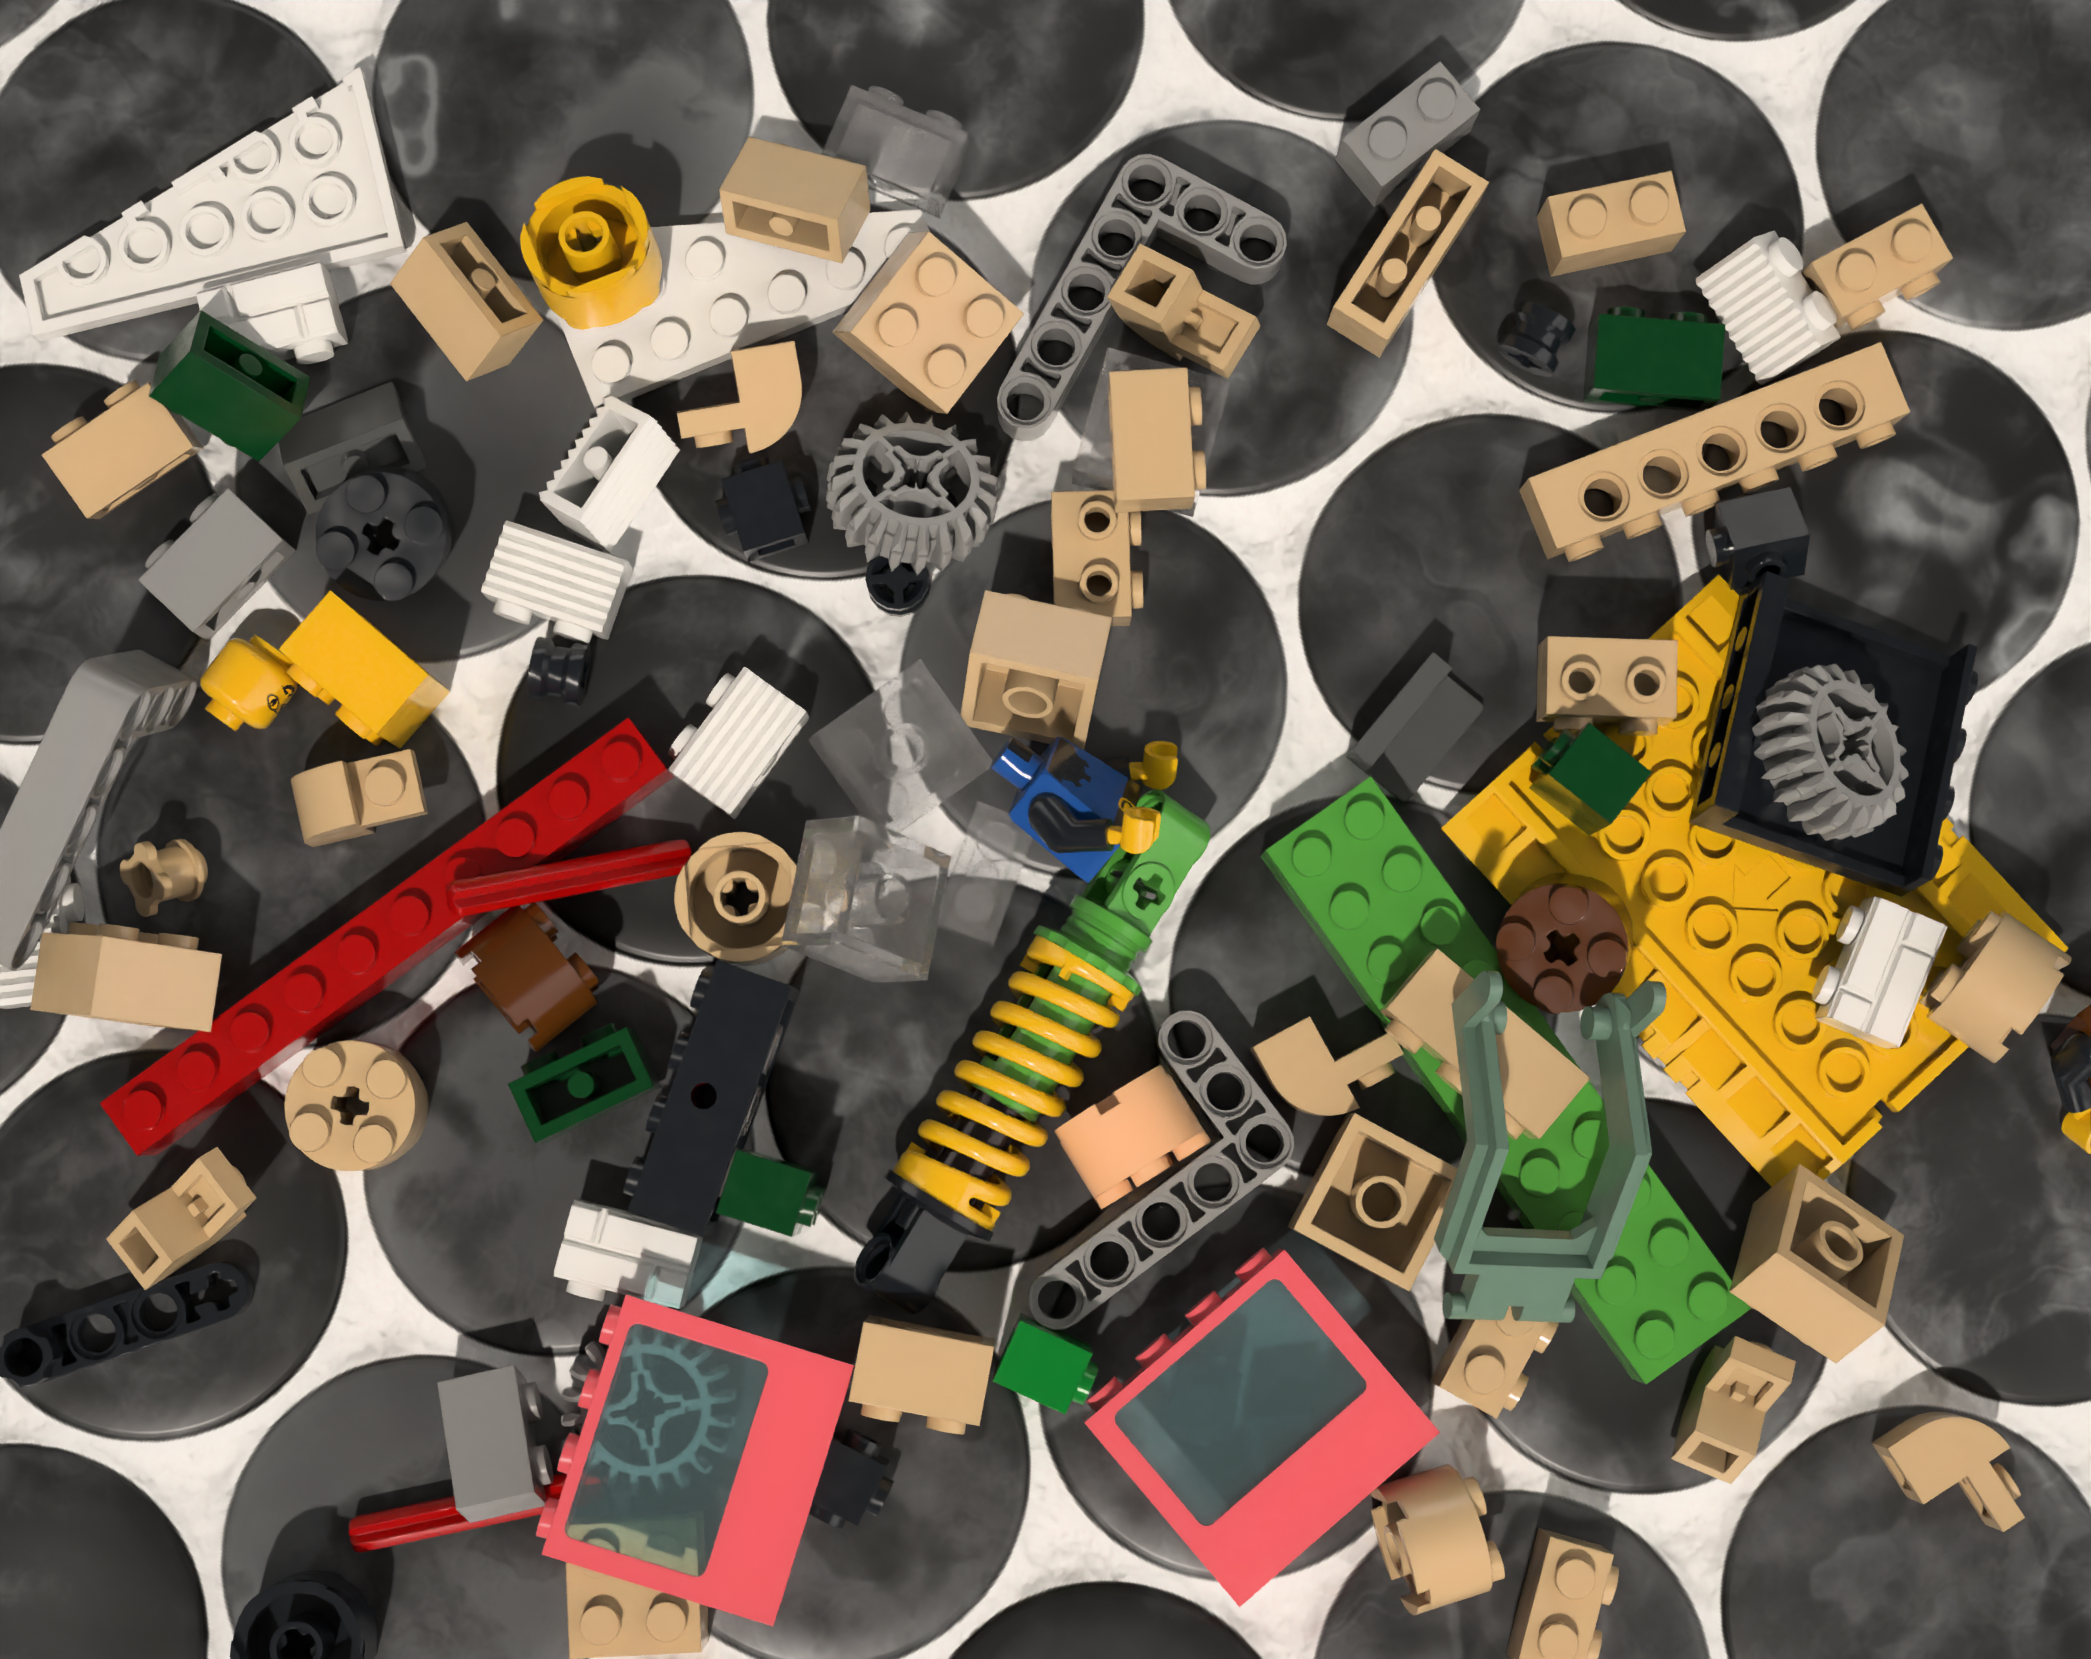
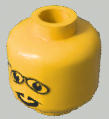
M256 634L249 641L243 638L230 639L200 678L202 690L212 698L205 710L234 731H237L243 722L255 729L267 728L297 690V682L286 673L293 662Z

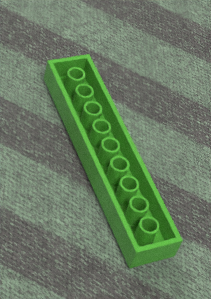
M1371 776L1266 849L1260 856L1384 1031L1391 1021L1380 1010L1427 954L1438 948L1473 979L1484 970L1498 971L1503 981V992L1500 1001H1503L1507 1008L1579 1068L1536 1006L1525 1001L1510 987L1500 969L1496 950ZM1399 1044L1404 1053L1402 1055L1466 1145L1467 1134L1462 1095L1453 1090L1435 1073L1441 1063L1422 1047L1416 1054H1413ZM1589 1081L1540 1139H1529L1523 1133L1517 1140L1508 1136L1509 1151L1496 1189L1525 1229L1570 1231L1579 1226L1610 1145L1604 1101ZM1649 1164L1613 1258L1608 1261L1602 1279L1575 1278L1570 1291L1629 1376L1643 1384H1648L1752 1309L1744 1301L1729 1292L1732 1280Z

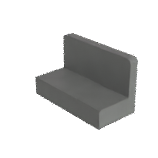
M392 382L302 416L278 442L283 466L308 515L320 511L326 499L338 486L360 472L377 467L392 466L407 468L415 472L426 469L424 456L404 417L399 394Z
M1434 652L1426 659L1346 756L1400 802H1407L1483 711V705L1447 676L1453 668Z

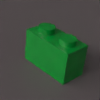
M1020 1313L994 1370L992 1382L1065 1415L1071 1401L1080 1405L1084 1404L1099 1369L1097 1368L1098 1364L1090 1361L1093 1354L1090 1344L1062 1331L1044 1327L1035 1319Z

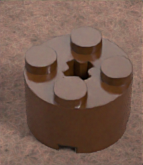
M1569 873L1546 875L1528 885L1518 895L1505 914L1496 937L1499 966L1510 987L1525 1001L1549 1014L1583 1010L1587 1006L1597 1004L1604 994L1611 993L1623 976L1633 945L1632 919L1620 896L1610 886L1600 880ZM1555 930L1563 937L1574 933L1579 938L1574 954L1566 948L1558 951L1552 943L1557 936Z
M532 903L524 910L520 906L510 907L454 953L463 966L472 958L475 959L478 964L471 969L476 975L473 978L474 981L518 1034L528 1027L532 1029L535 1034L528 1039V1045L533 1051L537 1052L597 1004L592 993L599 988L597 986L599 980L576 952L567 959L553 943L558 939L556 935L558 930L536 903Z

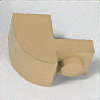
M1139 244L1107 296L1115 312L1123 322L1146 341L1179 361L1184 356L1227 379L1260 328L1256 316L1203 290L1192 269L1142 244Z
M795 341L730 351L739 401L677 411L681 439L694 437L696 448L734 442L732 430L744 428L749 453L765 449L778 441L795 421L801 404L802 383Z
M412 749L350 763L344 761L333 762L304 771L291 778L303 840L305 844L311 847L375 833L374 826L428 814L416 754Z
M1310 1016L1249 1048L1270 1088L1284 1103L1303 1113L1318 1116L1345 1114L1360 1108L1348 1084L1356 1080L1361 1090H1364L1395 1073L1390 1061L1404 1054L1398 1042L1388 1033H1384L1334 1060Z
M216 1147L199 1157L171 1188L132 1210L106 1240L144 1290H147L195 1259L230 1232L247 1216L244 1211L257 1198L246 1185L241 1172L232 1166L219 1148Z
M1737 1336L1733 1337L1725 1349L1715 1345L1696 1378L1683 1411L1671 1459L1732 1484L1756 1456L1765 1414L1791 1384L1796 1361L1773 1352L1764 1344L1746 1341Z
M1928 1412L1909 1418L1872 1442L1898 1485L1909 1499L1925 1504L1958 1482L1985 1525L2005 1532L2025 1518L2014 1501L2021 1496L2016 1483L2002 1465L1996 1463L1991 1466L1989 1463L2011 1447L2000 1434L1979 1421L1947 1412Z

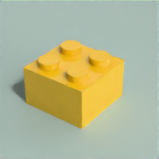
M331 590L278 649L293 662L286 673L310 694L320 698L327 705H330L334 699L338 700L342 706L336 711L335 715L360 737L366 738L376 747L385 739L396 747L401 748L450 693L446 687Z

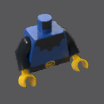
M1011 737L999 751L990 768L1018 788L1008 812L1011 820L1077 876L1089 883L1119 846L1126 852L1141 854L1147 851L1159 837L1161 813L1152 808L1136 807L1142 787L1134 781L1142 780L1143 784L1153 789H1167L1176 779L1178 749L1172 742L1153 741L1145 745L1143 762L1130 763L1129 756L1099 760L1064 737H1056L1042 755L1039 756L1016 738Z

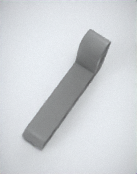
M1142 154L1128 160L1118 174L1000 387L997 396L998 422L1003 431L1013 439L1032 441L1043 436L1051 427L1115 311L1107 296L1139 244L1150 248L1157 236L1241 282L1250 285L1263 284L1271 280L1281 266L1287 246L1286 233L1282 225L1272 216L1159 156ZM1149 179L1156 182L1163 193L1153 201L1144 202L1136 199L1131 194L1129 187L1138 180ZM1202 208L1214 214L1218 224L1209 231L1200 232L1192 229L1186 223L1184 216L1193 209ZM1109 233H1120L1130 239L1133 248L1122 256H1113L1101 249L1099 241ZM1249 238H1259L1270 245L1273 255L1264 261H1253L1243 255L1240 244ZM1084 286L1095 288L1101 294L1103 302L1093 310L1084 311L1077 309L1068 298L1072 291ZM1052 340H1059L1070 346L1073 356L1062 365H1051L1041 359L1038 351L1043 344ZM1022 394L1035 396L1042 403L1043 410L1037 417L1031 420L1017 419L1008 409V405L1013 398Z
M140 649L90 658L74 673L0 828V965L11 971H16L28 960L42 936V932L51 917L134 739L174 728L185 716L194 700L198 688L197 679Z
M1192 1010L1178 1011L1167 1017L1157 1031L1156 1049L1161 1059L1220 1138L1035 1278L1028 1292L1029 1309L1033 1318L1044 1327L1057 1330L1066 1329L1076 1324L1281 1169L1291 1158L1294 1149V1136L1288 1124L1212 1023L1198 1012ZM1179 1022L1192 1023L1202 1033L1203 1045L1201 1051L1193 1058L1184 1059L1176 1056L1168 1045L1167 1036L1173 1025ZM1218 1073H1227L1234 1076L1241 1086L1242 1095L1240 1101L1230 1110L1215 1108L1207 1097V1085L1211 1078ZM1260 1124L1272 1127L1280 1138L1278 1153L1267 1162L1254 1160L1246 1149L1248 1133L1253 1127ZM1208 1163L1220 1165L1229 1176L1227 1192L1221 1198L1212 1201L1202 1199L1194 1188L1196 1172ZM1156 1202L1170 1204L1178 1215L1176 1230L1165 1239L1149 1237L1142 1227L1144 1211ZM1113 1241L1118 1243L1127 1254L1125 1269L1113 1278L1098 1276L1090 1266L1092 1251L1103 1242ZM1051 1281H1063L1073 1288L1076 1301L1068 1314L1053 1317L1047 1315L1040 1308L1038 1295L1045 1284Z

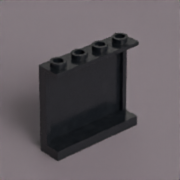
M1766 571L1742 591L1689 823L1902 897L1931 881L1937 874L1942 862L1943 847L1938 844L1942 822L1950 813L1955 798V789L1953 786H1950L1954 763L1961 756L1966 743L1967 733L1961 727L1965 707L1971 701L1978 683V674L1976 671H1973L1977 646L1968 644L1952 656H1948L1787 598L1791 579ZM1837 664L1843 672L1855 670L1861 685H1873L1877 702L1888 703L1886 714L1892 725L1899 726L1895 732L1898 744L1907 750L1900 757V761L1907 769L1909 776L1900 782L1904 788L1905 798L1896 803L1895 815L1887 818L1883 824L1873 827L1874 830L1872 832L1855 838L1849 836L1841 840L1835 838L1826 841L1819 833L1807 835L1801 821L1789 822L1787 806L1784 802H1773L1775 790L1770 780L1761 779L1766 773L1763 760L1754 755V752L1761 746V741L1754 735L1752 727L1761 721L1757 714L1756 706L1766 700V690L1775 686L1777 681L1807 666L1812 668L1817 665L1829 666Z

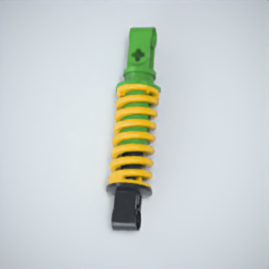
M1154 789L1145 793L1139 798L1136 806L1152 808L1161 813L1159 837L1153 842L1152 846L1141 854L1126 852L1119 846L1089 882L1081 896H1074L1069 904L1072 914L1067 917L1066 924L1062 925L1060 930L1046 926H1037L1033 933L1035 938L1028 947L1027 954L1020 964L1021 967L1031 973L1017 971L1008 980L1011 992L1019 999L1017 1004L998 1001L992 1006L990 1016L1001 1030L998 1034L986 1030L977 1032L972 1039V1045L983 1058L981 1063L962 1060L954 1069V1075L957 1080L973 1093L971 1098L952 1090L940 1092L936 1098V1105L955 1124L953 1127H949L938 1121L927 1119L918 1127L920 1138L937 1152L935 1157L930 1158L926 1156V1150L911 1142L893 1170L889 1169L884 1176L900 1194L873 1238L861 1250L854 1267V1280L860 1287L908 1314L920 1312L931 1302L938 1290L943 1275L968 1235L986 1241L991 1240L994 1235L992 1230L1001 1212L988 1204L1005 1206L1012 1199V1191L1009 1186L993 1172L996 1169L1017 1177L1027 1174L1030 1169V1161L1012 1144L1013 1139L1033 1147H1041L1046 1143L1048 1132L1037 1119L1041 1113L1050 1117H1060L1066 1110V1102L1055 1092L1059 1083L1076 1088L1083 1082V1071L1072 1062L1076 1054L1078 1053L1089 1058H1095L1100 1054L1102 1044L1097 1037L1090 1033L1095 1023L1106 1028L1117 1026L1120 1017L1118 1011L1113 1006L1123 1012L1134 996L1138 997L1143 989L1129 973L1132 967L1131 964L1137 959L1136 955L1138 953L1147 952L1153 942L1149 938L1162 915L1170 907L1174 895L1191 867L1206 850L1211 835L1210 826L1207 822L1161 790ZM1114 871L1123 874L1120 879L1112 875ZM1147 892L1155 894L1156 898L1151 900L1145 896ZM977 1199L986 1202L982 1208L975 1204Z

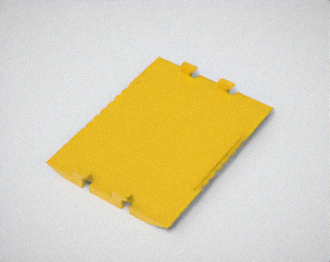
M1718 574L1648 638L1649 640H1678L1677 718L1665 726H1658V734L1651 736L1618 734V724L1593 723L1595 728L1652 772L1612 824L1589 836L1529 788L1540 774L1531 765L1543 751L1534 742L1451 818L1441 830L1511 905L1528 885L1539 878L1553 873H1569L1592 877L1606 883L1620 896L1632 919L1633 945L1623 976L1611 993H1622L1627 999L1645 981H1661L1664 984L1667 995L1665 1009L1661 1015L1638 1035L1644 1042L1641 1046L1654 1060L1658 1057L1666 1067L1663 1070L1675 1083L1680 1081L1687 1088L1685 1094L1762 1178L1773 1187L1798 1164H1801L1825 1180L1882 1128L1878 1122L1883 1116L1874 1107L1880 1099L1892 1112H1899L1969 1047L1927 1018L1929 1009L1919 1003V1000L1941 971L1945 973L1953 963L1958 966L1965 956L1956 951V948L1978 919L1982 921L1990 911H1993L1998 916L2005 911L2063 952H2066L2069 948L1963 835L1959 838L1951 830L1954 825L1947 817L1942 822L1938 844L1943 847V858L1937 874L1931 881L1902 897L1689 823L1740 596L1734 590H1730L1729 584ZM1553 725L1543 736L1550 742L1561 733L1554 732ZM1874 896L1909 909L1911 912L1919 913L1947 926L1902 1043L1898 1048L1886 1049L1814 1019L1820 1003L1812 1000L1815 984L1826 965L1836 966L1844 946L1843 943L1836 941L1840 922L1849 906L1853 905L1859 908L1863 899ZM1555 930L1557 936L1553 944L1556 946V949L1560 951L1566 948L1574 954L1579 938L1574 933L1563 937Z

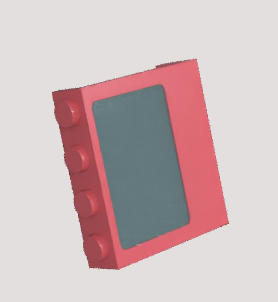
M1263 1247L1252 1255L1234 1272L1240 1279V1283L1222 1298L1213 1290L1185 1314L1191 1325L1172 1341L1163 1333L1135 1357L1142 1367L1123 1384L1116 1376H1113L1086 1399L1085 1402L1092 1410L1083 1417L1087 1427L1239 1607L1440 1433L1290 1255L1281 1248L1270 1255Z
M625 1295L622 1307L610 1305L603 1323L599 1343L609 1345L602 1369L599 1371L590 1368L581 1391L578 1407L588 1409L581 1434L577 1435L571 1432L568 1434L559 1459L557 1471L567 1474L560 1499L548 1497L539 1520L536 1536L546 1539L541 1555L774 1626L855 1366Z

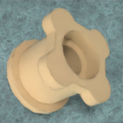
M185 839L171 840L166 844L165 848L156 850L151 842L144 841L135 844L133 856L121 862L120 876L123 883L129 886L135 898V906L138 913L143 917L157 914L160 902L175 898L185 902L197 899L207 880L208 868L202 853Z

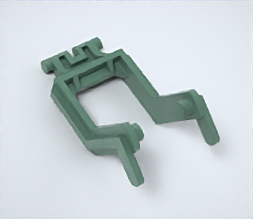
M1484 970L1452 1003L1467 1143L1434 1240L1439 1252L1449 1263L1452 1273L1466 1275L1460 1292L1445 1293L1442 1303L1443 1314L1446 1319L1502 1321L1505 1318L1508 1307L1511 1306L1512 1316L1515 1321L1571 1323L1575 1317V1302L1569 1294L1575 1278L1602 1279L1608 1261L1613 1258L1652 1156L1636 1037L1664 1011L1667 998L1666 988L1661 981H1645L1627 999L1622 993H1606L1598 1000L1595 1007L1587 1006L1582 1012L1580 1020L1581 1034L1586 1040H1596L1610 1145L1580 1225L1570 1231L1483 1227L1482 1225L1509 1151L1496 1034L1501 1035L1507 1025V1008L1505 1003L1500 1001L1503 992L1501 974L1498 971Z

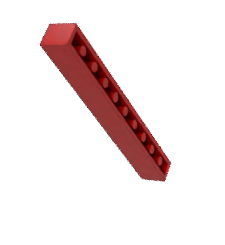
M628 717L212 1021L211 1032H196L100 1102V1105L137 1156L158 1155L490 912L468 916L452 915L446 898V886L448 883L559 862L674 778L673 774L668 770L639 728Z

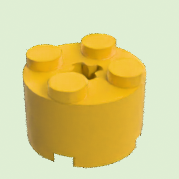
M590 176L562 181L542 193L534 203L536 210L530 217L527 226L525 223L523 224L520 234L523 258L546 304L553 312L563 318L568 325L580 330L620 323L635 315L643 307L651 305L659 295V282L662 273L660 249L638 199L632 192L622 186L621 190L615 186L604 184L602 178Z

